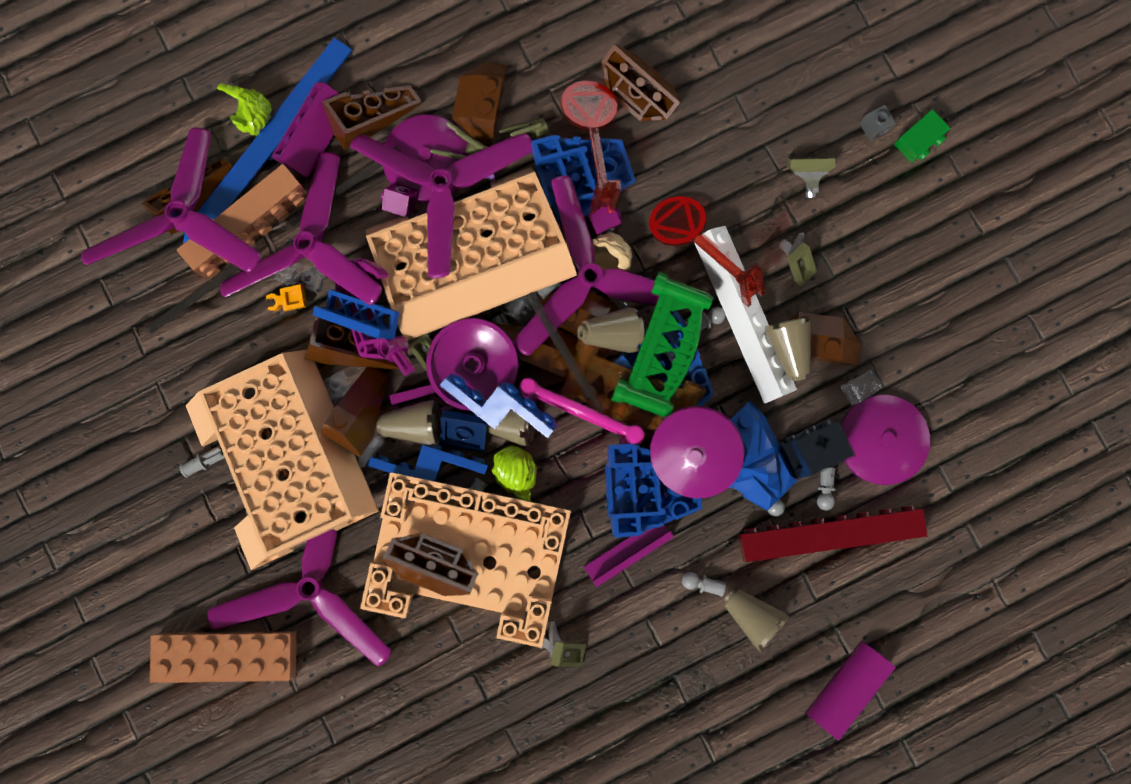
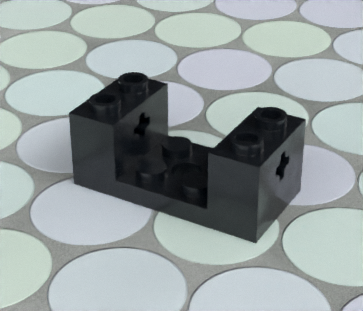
M830 419L818 424L817 427L813 425L804 429L799 434L783 439L784 444L780 446L796 478L813 476L856 456L840 422L832 423Z

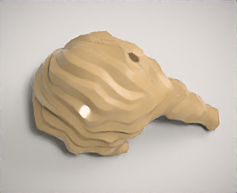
M609 232L608 234L599 235L591 239L595 248V264L600 266L601 269L629 271L632 251L621 236Z

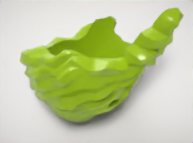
M218 84V90H222L238 99L236 115L230 116L233 124L242 132H249L251 135L257 136L261 129L266 126L268 120L271 119L270 113L272 109L269 101L263 94L256 92L255 89L249 90L238 86L233 87L229 84Z
M506 447L494 455L492 474L495 475L496 482L507 492L514 493L519 500L531 502L530 490L536 484L537 466L534 463L533 457L529 452L519 447Z

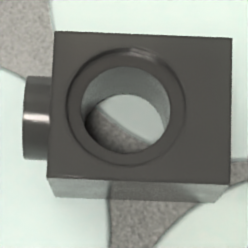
M883 105L866 114L860 125L871 142L890 132L896 125V122L886 105Z

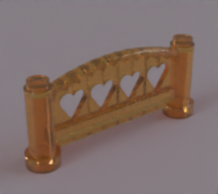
M578 339L575 347L577 352L563 385L561 396L572 401L579 397L599 412L629 425H637L641 428L656 430L664 420L659 415L653 416L649 411H640L638 407L632 408L628 403L619 404L608 398V393L616 387L619 379L628 382L632 369L598 357L597 354L600 347L584 344ZM602 374L605 393L598 395L595 391H588L586 388L587 384ZM646 376L656 391L661 392L664 390L663 383L665 382ZM685 380L682 389L678 388L670 398V403L674 404L671 413L681 408L697 406L699 399L704 397L706 388L695 382Z

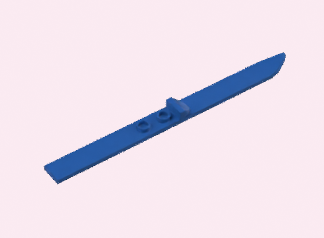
M336 38L330 42L197 213L207 215L214 220L236 202L264 164L273 159L271 157L314 84L316 82L327 84L352 53V49ZM185 232L183 244L189 240Z

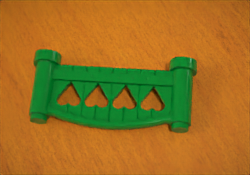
M658 272L651 290L652 294L659 296L629 380L628 382L621 379L618 380L611 401L619 404L622 401L665 417L671 414L674 404L670 403V398L682 383L692 364L701 332L702 311L704 308L709 310L713 297L707 292L667 278V274ZM689 309L691 316L687 318L688 325L681 327L670 312ZM681 330L683 338L679 340V348H672L662 333ZM672 351L675 354V359L671 361L672 368L665 370L654 355ZM665 373L668 378L663 383L664 390L661 392L656 391L646 376Z

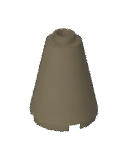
M627 307L583 321L578 327L577 334L583 344L633 353L639 350L636 348L644 340V323L642 318H638L635 313L638 312L637 309Z
M810 316L765 326V332L787 377H793V381L807 379L806 374L811 373Z
M429 400L382 413L381 418L377 419V429L386 437L428 445H439L441 431L438 430L439 423H441L439 403L435 402L436 400Z
M512 409L495 429L489 424L487 426L488 433L522 446H530L528 441H533L536 431L534 426Z
M732 589L724 599L727 602L725 608L760 652L789 619L786 613L741 589H738L736 592Z

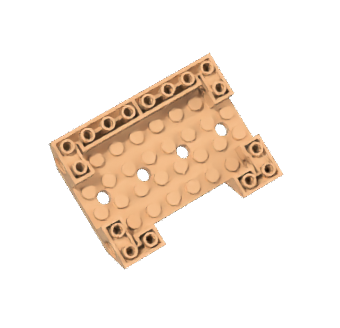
M531 167L490 182L491 189L454 202L450 274L444 278L434 279L428 277L427 213L409 219L408 216H400L366 229V238L374 261L389 274L388 278H382L381 281L391 309L400 312L398 326L402 336L407 341L577 276L565 240L537 175ZM528 214L535 215V218L531 221L524 220V217ZM486 230L493 232L489 237L481 236ZM398 264H407L403 270H396Z
M306 350L281 353L198 391L186 405L201 446L208 445L216 440L219 441L248 516L234 529L251 570L294 551V546L331 529L337 531L379 511L355 454L321 434L324 422L335 407L315 361L305 359ZM255 388L254 397L246 399V390ZM266 428H271L272 436L267 440H263L261 436L262 431ZM282 469H288L289 477L285 481H280L278 478V474ZM299 511H305L307 514V518L303 523L296 522L295 517Z
M390 472L380 517L383 520L374 561L370 563L360 609L406 618L413 595L418 594L501 612L496 638L542 648L570 510ZM423 533L463 549L479 573L470 595L443 596L401 579L383 560V556L392 538ZM492 556L496 559V566L493 569H488L484 566L485 557ZM531 566H538L540 568L541 575L538 578H531L528 575V569Z

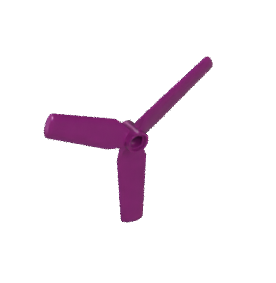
M200 127L189 130L171 188V202L165 207L164 214L148 219L83 250L81 259L85 265L104 259L175 228L181 232L185 231L191 241L250 273L257 267L261 259L260 252L207 215L193 211L201 194L212 135L211 131Z
M527 133L510 137L456 161L447 170H434L428 164L364 134L355 137L350 147L411 182L431 188L432 195L427 207L428 277L439 279L450 274L455 210L452 198L454 190L472 186L532 152V139Z
M324 152L319 155L300 221V233L295 236L293 244L259 261L257 267L249 273L243 270L224 280L220 286L223 297H227L276 274L305 257L313 262L319 272L368 305H372L377 301L381 293V286L332 245L321 242L329 223L341 158L338 154Z
M566 175L553 178L551 183L569 254L579 271L576 278L562 284L514 338L515 348L527 356L534 352L584 303L590 288L595 287L610 297L655 307L659 299L658 295L651 293L655 280L620 269H601L600 266L595 264V248L572 180ZM586 271L593 273V281H588L585 278Z
M334 529L307 540L302 557L303 579L299 582H281L214 606L208 611L209 624L213 630L283 612L289 610L302 600H310L319 616L376 666L383 665L391 655V650L338 595L324 589L322 579L331 566L337 531ZM308 582L313 583L315 586L313 594H308L305 590Z

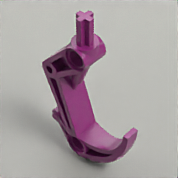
M356 258L350 260L368 276L370 273L374 274L377 279L388 278L389 276L382 266L369 259ZM335 282V290L356 297ZM337 297V299H338V304H339L338 308H339V307L342 306V305H341V302H340L339 298ZM355 303L349 306L352 315H354L358 311ZM371 308L365 312L369 321L374 318ZM351 329L361 357L380 358L396 362L405 376L415 371L414 366L406 356L408 353V342L405 337L395 336L394 339H378Z

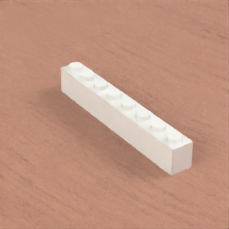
M726 226L708 230L693 241L764 404L796 391L797 388L793 379L787 377L765 332V326H769Z

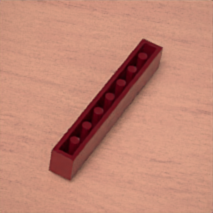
M915 505L901 507V512L893 513L891 508L878 510L879 515L871 516L870 512L856 513L857 518L848 519V515L834 516V521L826 522L825 518L811 520L812 524L803 525L802 521L789 523L787 528H780V524L766 526V531L758 532V528L744 529V534H738L742 561L751 562L928 537L923 509H915Z

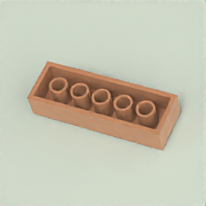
M282 164L217 216L214 221L252 247L259 236L268 234L275 223L285 220L289 216V212L295 207H301L306 202L308 193ZM190 239L177 249V252L191 269L205 279L213 278L220 272L221 267L226 263L230 264L227 260Z
M297 631L179 632L151 635L150 683L291 681L296 678Z

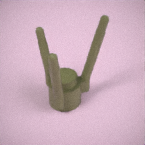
M543 118L498 131L500 134L511 132L510 135L512 137L528 132L531 139H540L549 135V129Z
M448 121L446 123L457 135L468 142L465 149L468 156L488 147L473 139ZM430 150V153L455 159L467 157L442 150Z

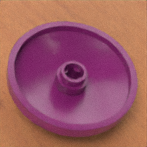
M419 115L403 121L393 129L385 142V145L428 164L434 170H447L460 159L430 153L431 149L468 156V153L465 152L468 145L467 141L446 125L447 119L434 115ZM383 166L390 184L396 183L418 190L416 202L429 203L432 195L431 188L413 183Z
M470 318L453 322L436 335L428 350L426 368L433 389L445 402L459 409L470 410L440 386L443 380L451 373L459 375L466 381V385L471 389L481 392L487 401L503 381L512 385L515 384L519 360L513 341L503 329L492 322Z
M876 395L866 398L855 404L846 413L841 422V426L856 455L844 462L857 477L866 482L877 485H892L906 481L921 469L928 457L930 449L928 425L919 410L902 398L891 395Z
M703 406L685 407L668 415L656 429L651 442V461L659 479L672 491L690 498H707L725 491L737 479L744 461L743 439L735 424L721 412Z

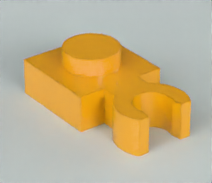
M301 284L280 289V296L276 294H268L266 296V299H275V305L268 307L270 311H278L282 306L283 311L308 307L304 285Z

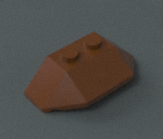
M614 44L601 61L606 87L614 94L616 101L639 121L668 120L680 105L681 100L673 86L636 54Z
M485 62L460 76L452 116L459 129L488 147L494 144L508 65Z
M589 291L584 303L558 328L578 336V327L583 321L617 311L614 302ZM555 292L550 293L544 299H542L537 312L542 308V306L549 300V298ZM604 348V349L609 350V351H611V352H613V353H616V350H611V349Z
M798 312L789 319L798 320L802 317L810 316L811 361L859 366L861 343L844 318Z
M423 533L392 538L383 556L385 563L401 579L443 596L470 595L479 574L463 549Z

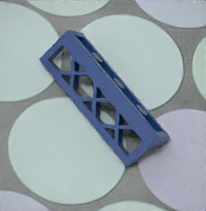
M329 289L326 307L314 306L313 310L314 316L378 339L395 338L400 314L399 311L375 303L368 305L357 297L333 289ZM336 296L342 305L338 309L334 308ZM353 303H355L358 310L354 315H352L349 308ZM371 308L374 318L369 321L365 312ZM386 314L391 315L388 327L385 326L382 319Z

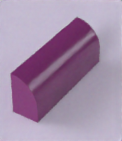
M316 82L271 157L284 164L285 167L308 178L318 162L319 155L324 152L334 135L322 101L339 95V93L326 83Z
M861 641L810 705L805 714L839 741L896 667Z

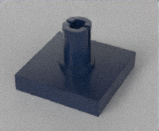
M463 409L462 413L443 410L441 415L440 446L484 453L488 423L479 416L473 415L474 412L471 410L469 414L467 413L468 410Z

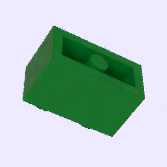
M932 109L902 135L894 145L911 163L917 159L922 161L931 153L929 150L931 146L935 144L938 147L947 139L945 134L951 128Z

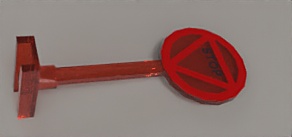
M575 82L567 87L562 94L561 110L564 117L571 124L589 131L597 175V184L590 204L591 214H595L597 208L608 207V212L613 213L621 191L620 180H607L598 129H602L612 123L617 113V101L614 94L607 87L597 82Z
M677 196L659 203L653 209L649 218L650 232L657 241L664 245L675 247L687 245L691 242L696 243L736 278V282L740 286L742 303L747 307L752 305L751 297L754 294L758 293L761 296L765 294L762 268L755 264L749 270L742 271L701 235L707 221L705 210L699 202L690 197Z

